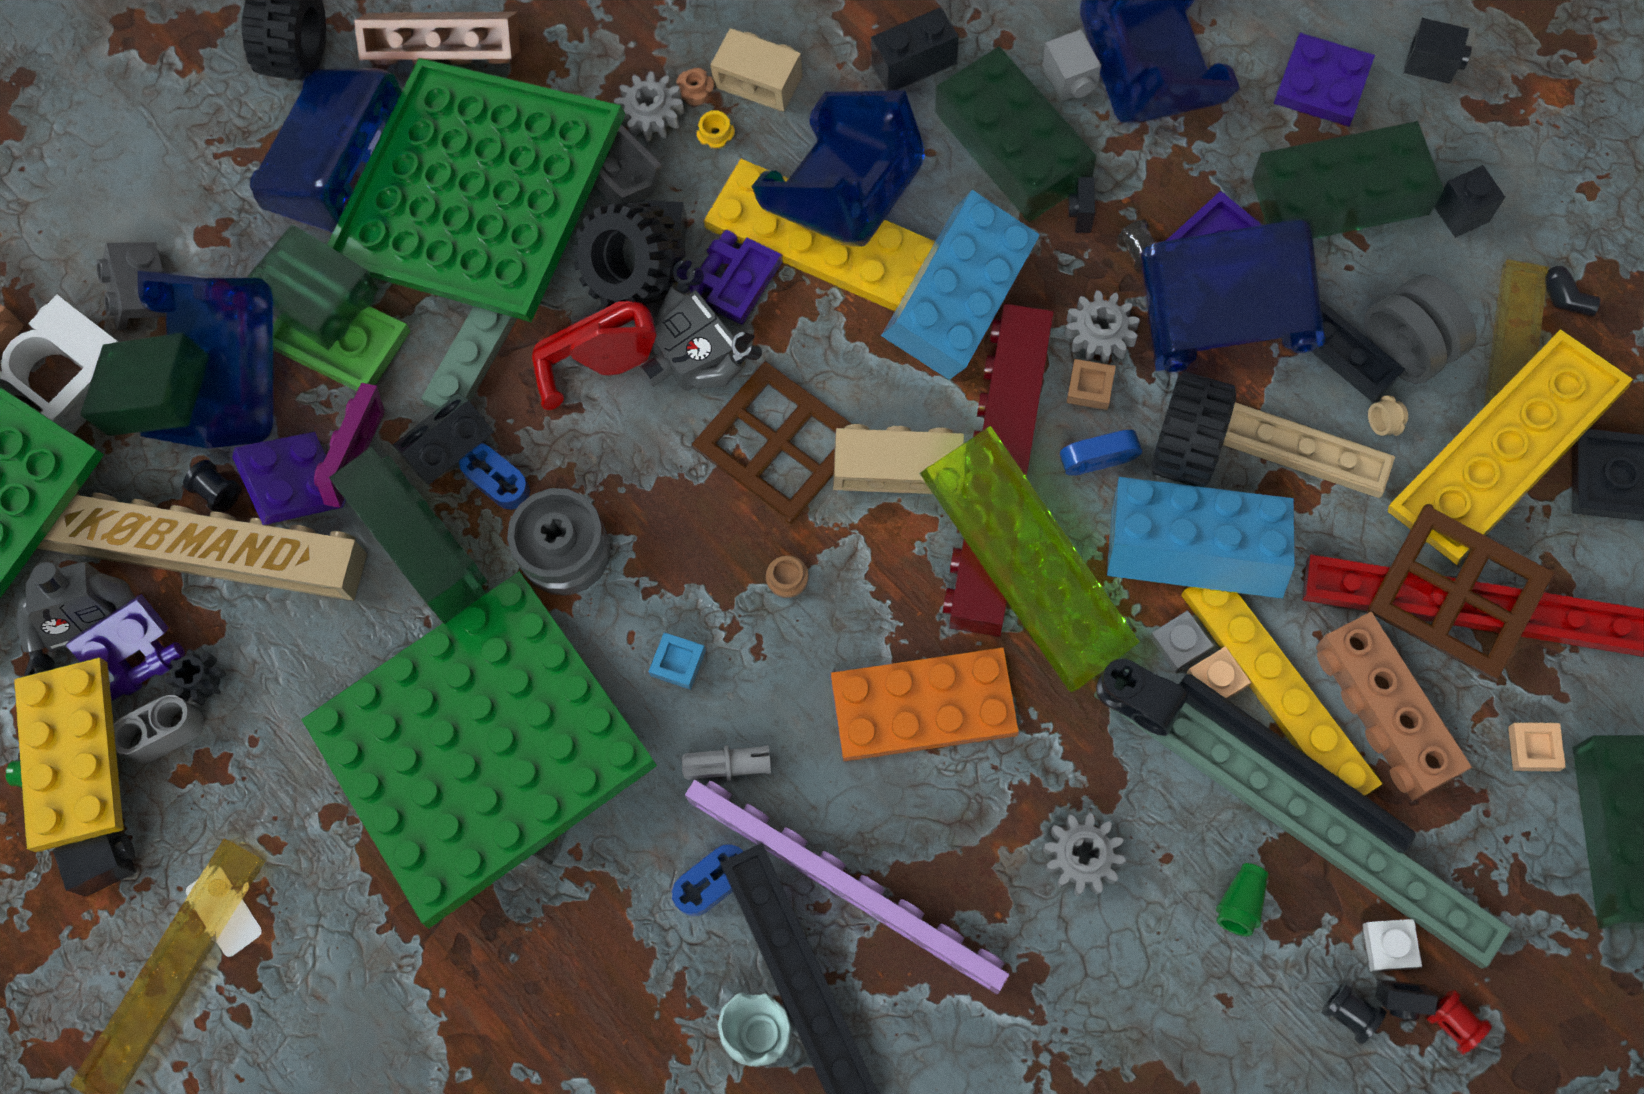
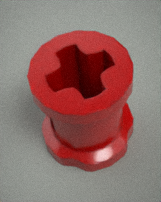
M1453 989L1437 1002L1436 1016L1426 1015L1425 1018L1432 1024L1437 1023L1457 1043L1456 1049L1464 1055L1485 1038L1491 1030L1492 1024L1487 1019L1480 1020L1460 1000L1461 995Z

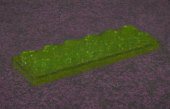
M991 426L919 473L1069 692L1081 688L1102 672L1110 662L1119 659L1140 643Z

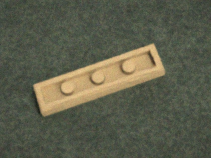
M1236 402L1223 443L1224 446L1380 498L1384 493L1395 459L1393 455Z

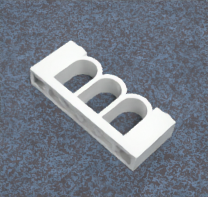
M56 295L28 323L34 330L18 335L10 341L3 351L0 387L12 395L23 396L29 399L42 410L41 414L74 434L141 363L121 343L60 296ZM52 354L63 355L82 368V370L48 403L29 387V373L34 364L41 358Z

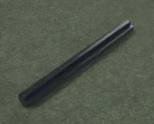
M1187 674L1178 685L1188 693L1186 703L1398 853H1404L1413 843L1416 836L1413 829L1192 674Z

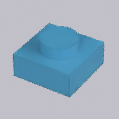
M664 632L648 672L651 677L691 690L706 648L704 645Z

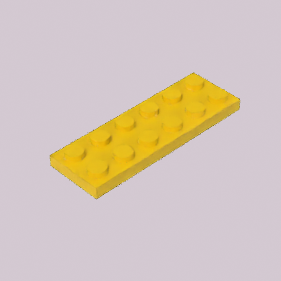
M744 159L739 160L704 219L705 229L719 235L724 230H729L737 236L736 242L739 244H743L746 238L754 240L782 254L783 263L892 311H896L935 241Z
M1560 329L1389 504L1387 512L1411 530L1423 506L1432 504L1435 510L1486 536L1629 388L1633 379ZM1434 530L1431 531L1426 540L1427 543L1456 565L1471 551Z

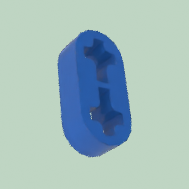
M1122 430L1072 443L1064 447L1059 454L1065 473L1067 475H1080L1130 462L1142 454V448L1136 431Z
M479 444L459 460L460 469L468 481L500 507L511 510L516 509L529 497L530 488L524 475L491 447ZM476 458L479 461L485 460L491 472L487 474L481 468L477 467L474 469L471 463ZM502 479L509 485L515 484L518 489L517 492L514 494L510 492L504 493L498 481Z
M731 844L722 845L679 877L672 889V899L675 906L685 915L691 917L701 916L731 894L732 889L725 874L715 881L712 877L722 869L720 860L723 857L731 858L743 852V850ZM706 881L711 883L700 893L703 899L701 904L696 906L691 901L685 905L683 904L682 900L687 896L684 888L687 885L691 884L693 887L698 888Z

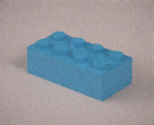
M971 190L955 206L881 336L950 380L967 367L1040 234L974 190Z
M1125 477L1118 478L1111 509L1107 576L1283 599L1295 567L1294 498Z

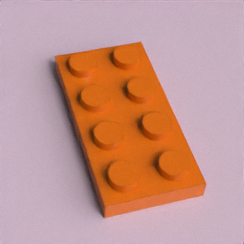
M1004 648L831 673L843 762L1015 737L1019 733Z

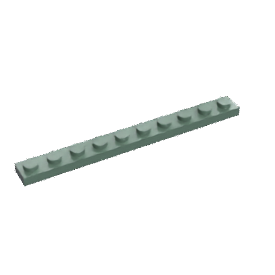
M1118 677L1114 687L1122 691L1125 681ZM1095 692L1094 697L1099 700L1097 692ZM1186 702L1167 736L1153 734L1139 726L1132 719L1117 712L1408 918L1414 919V922L1479 968L1488 967L1511 931V928L1405 854L1398 853Z

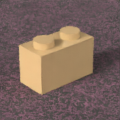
M731 28L711 63L715 88L782 112L785 111L803 76L800 52L784 44L777 45L760 39L753 33H743Z

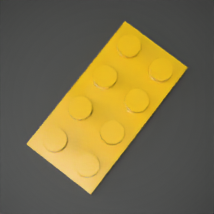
M96 658L14 679L27 849L39 852L124 830L108 662L101 658Z

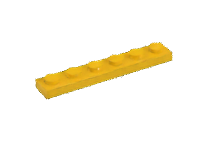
M1188 587L1183 591L1181 595L1218 646L1221 649L1226 646L1251 681L1250 689L1294 747L1364 796L1382 785V782L1238 593L1197 587Z

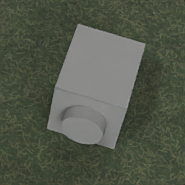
M1081 29L1045 43L1042 66L1062 102L1073 97H1084L1094 89H1097L1101 64Z

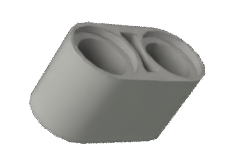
M176 695L160 697L113 723L116 752L137 763L146 764L198 737L204 726L203 714L198 708ZM182 711L183 715L180 722L171 727L174 715ZM142 732L140 742L131 748L134 736Z

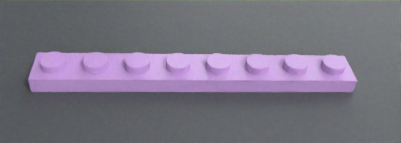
M696 780L693 781L685 794L691 805L754 844L762 843L765 851L998 995L1009 976L1007 972L1002 970L1004 962L982 948L976 954L961 945L964 937L944 924H940L935 929L922 921L924 913L911 903L901 899L897 905L882 896L885 889L881 885L864 875H861L860 879L856 880L843 872L846 865L833 855L823 851L819 857L804 848L807 840L786 827L781 833L766 824L770 818L757 808L746 804L745 808L741 809L730 802L729 799L732 795L718 784L709 781L704 786Z

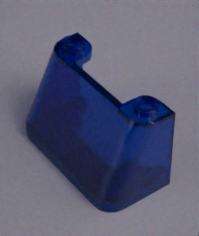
M1195 0L1081 1V20L1090 46L1101 64L1100 74L1114 114L1121 123H1143L1223 104L1239 90L1238 80L1230 65L1216 63L1207 70L1186 11Z
M377 68L317 69L305 78L302 91L259 169L255 170L251 176L250 188L261 209L333 233L344 211L345 198L350 199L353 193L349 183L379 127L385 128L402 93L393 73Z
M906 90L824 92L815 104L809 118L810 126L817 139L816 144L787 182H785L783 176L777 170H766L757 178L751 187L760 207L771 214L845 246H865L923 163V141Z
M1291 220L1163 241L1149 245L1141 251L1142 287L1155 371H1184L1189 368L1190 363L1196 360L1197 351L1281 338L1284 347L1292 349L1295 353H1306L1313 351L1318 346H1324L1325 331L1314 242L1308 222Z
M137 270L139 300L143 307L149 311L166 313L167 394L150 396L144 402L140 413V437L205 449L254 444L264 441L269 436L273 427V295L269 284L263 279L246 276Z

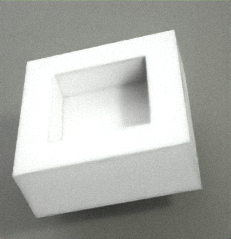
M1414 919L1367 922L1363 924L1370 972L1417 969L1422 967Z

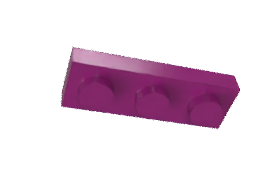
M360 384L355 397L350 398L346 405L345 418L339 430L336 429L331 436L330 449L324 462H320L316 467L314 483L319 489L324 505L341 508L385 413L377 385Z

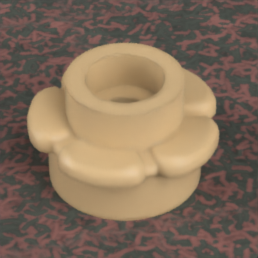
M1386 395L1381 398L1380 402L1370 406L1368 420L1371 428L1378 435L1393 434L1398 436L1405 429V424L1408 421V411L1402 402L1396 401L1393 396Z

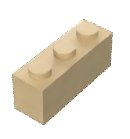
M861 424L847 425L844 429L836 428L833 490L959 495L963 484L964 434L953 433L948 428H933L928 432H914L905 426H892L886 430H869L868 426Z

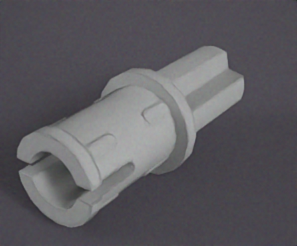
M724 745V750L686 753L682 756L684 779L692 780L727 776V781H731V776L760 773L771 774L769 745L729 749L728 745Z

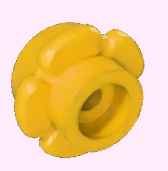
M709 111L700 118L698 123L699 130L696 132L697 139L701 144H708L710 148L718 149L724 147L727 141L733 139L735 129L733 125H730V119L726 114L720 111ZM715 130L719 131L717 134L712 133Z

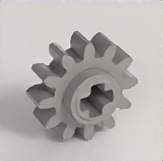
M653 72L648 73L647 81L641 82L638 76H632L634 86L630 88L626 85H621L622 97L614 99V104L621 105L626 113L621 125L623 127L627 126L628 131L633 137L638 135L640 131H643L646 141H650L652 132L656 131L662 138H666L665 127L669 125L672 128H678L677 116L685 113L679 86L671 87L668 76H664L659 82H656Z
M1100 291L1095 292L1094 300L1091 303L1087 298L1079 297L1077 309L1071 308L1068 310L1067 321L1069 324L1066 325L1064 333L1066 338H1074L1071 351L1078 352L1084 348L1086 350L1085 361H1091L1094 355L1097 354L1101 356L1103 364H1108L1111 353L1123 359L1127 350L1126 346L1134 347L1138 336L1135 331L1139 325V318L1129 317L1132 303H1126L1120 307L1117 305V293L1112 294L1109 301H1105Z
M1092 813L1087 815L1083 825H1078L1077 819L1072 814L1069 815L1066 820L1067 831H1064L1059 826H1053L1051 835L1058 841V844L1051 842L1043 847V851L1046 854L1055 856V859L1046 865V872L1059 870L1062 875L1058 879L1057 887L1062 888L1068 881L1075 883L1074 893L1077 897L1082 894L1085 885H1090L1093 893L1099 895L1103 889L1100 880L1102 878L1110 884H1115L1119 878L1116 872L1111 869V866L1121 867L1126 862L1123 856L1116 855L1113 852L1124 842L1123 838L1115 837L1110 840L1107 834L1111 829L1112 823L1108 821L1098 829L1094 827L1095 820ZM1081 845L1090 848L1088 854H1095V858H1091L1087 865L1078 863L1080 856H1073V852H1077Z

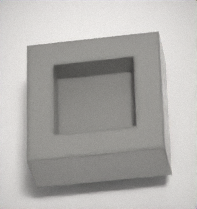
M1188 610L1152 632L1149 637L1175 673L1209 652L1214 646Z

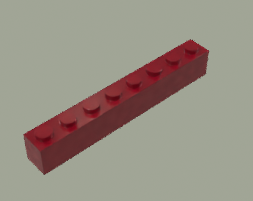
M1004 304L1002 319H993L990 343H996L997 349L995 356L987 355L983 379L991 381L989 393H980L977 417L984 418L983 430H974L970 455L978 456L976 470L967 469L963 494L971 495L969 509L960 508L957 533L964 534L962 549L953 548L950 573L957 574L955 589L946 588L942 612L950 614L949 629L996 637L1001 636L1054 311Z

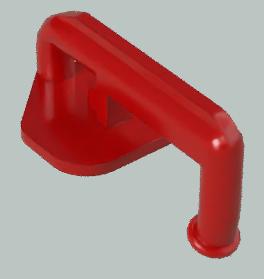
M631 301L617 302L538 342L532 351V362L542 408L553 410L563 403L564 395L557 390L552 365L569 356L601 375L621 374L646 362L657 336L650 310L642 303ZM633 320L635 321L636 327L619 328Z

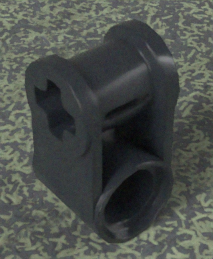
M1116 659L1110 662L1096 685L1097 696L1104 705L1132 719L1145 730L1159 736H1167L1170 733L1188 698V693L1180 685L1167 678L1160 677L1128 659ZM1118 677L1125 681L1122 691L1114 687Z

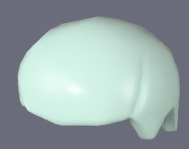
M744 992L736 994L722 1007L717 1025L722 1046L730 1057L743 1065L751 1067L765 1066L781 1058L789 1047L792 1033L787 1010L766 993L761 995H747Z

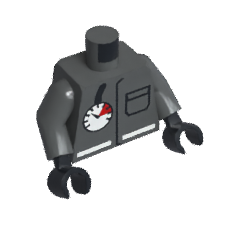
M681 260L675 264L673 276L678 283L671 285L654 319L657 336L652 349L656 356L639 366L641 372L653 387L670 375L675 378L685 391L693 388L724 387L746 365L745 359L757 360L762 355V349L759 346L751 345L747 349L748 344L754 340L755 335L740 332L733 337L696 290L692 293L690 292V286L700 285L704 279V273L700 269H694L690 277H687V271L691 267L692 261Z
M43 562L33 568L30 578L26 581V595L19 600L16 616V627L23 652H29L30 656L24 676L35 674L33 668L37 667L43 668L46 671L55 669L53 658L43 654L42 649L46 647L52 652L67 647L66 644L71 638L133 600L135 596L129 585L122 579L100 573L85 562H79L59 569L53 563Z

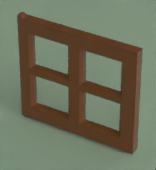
M764 361L691 445L694 450L784 516L787 523H793L833 477L834 449L819 464L790 441L811 417L835 434L836 428L844 429L845 426L852 423ZM767 385L798 406L777 431H774L746 410ZM738 419L768 440L746 466L716 444ZM782 451L812 472V475L791 499L760 477Z
M1426 504L1419 513L1370 603L1367 613L1372 612L1379 619L1496 681L1500 677L1555 572L1435 510L1432 504ZM1432 530L1471 550L1455 581L1415 561ZM1488 559L1527 579L1511 611L1472 592ZM1409 572L1448 593L1431 625L1392 604ZM1465 602L1504 623L1488 655L1448 634Z

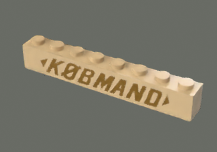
M76 493L37 547L42 550L352 601L355 600L367 553L356 542V538L344 532L332 531L330 536L316 534L313 529L301 525H291L290 529L276 527L273 523L263 525L258 518H252L250 523L236 521V518L221 512H211L210 516L197 515L194 510L183 506L173 505L170 510L157 508L155 504L140 499H132L131 504L118 502L116 498L102 493H93L92 497L80 496L79 493Z

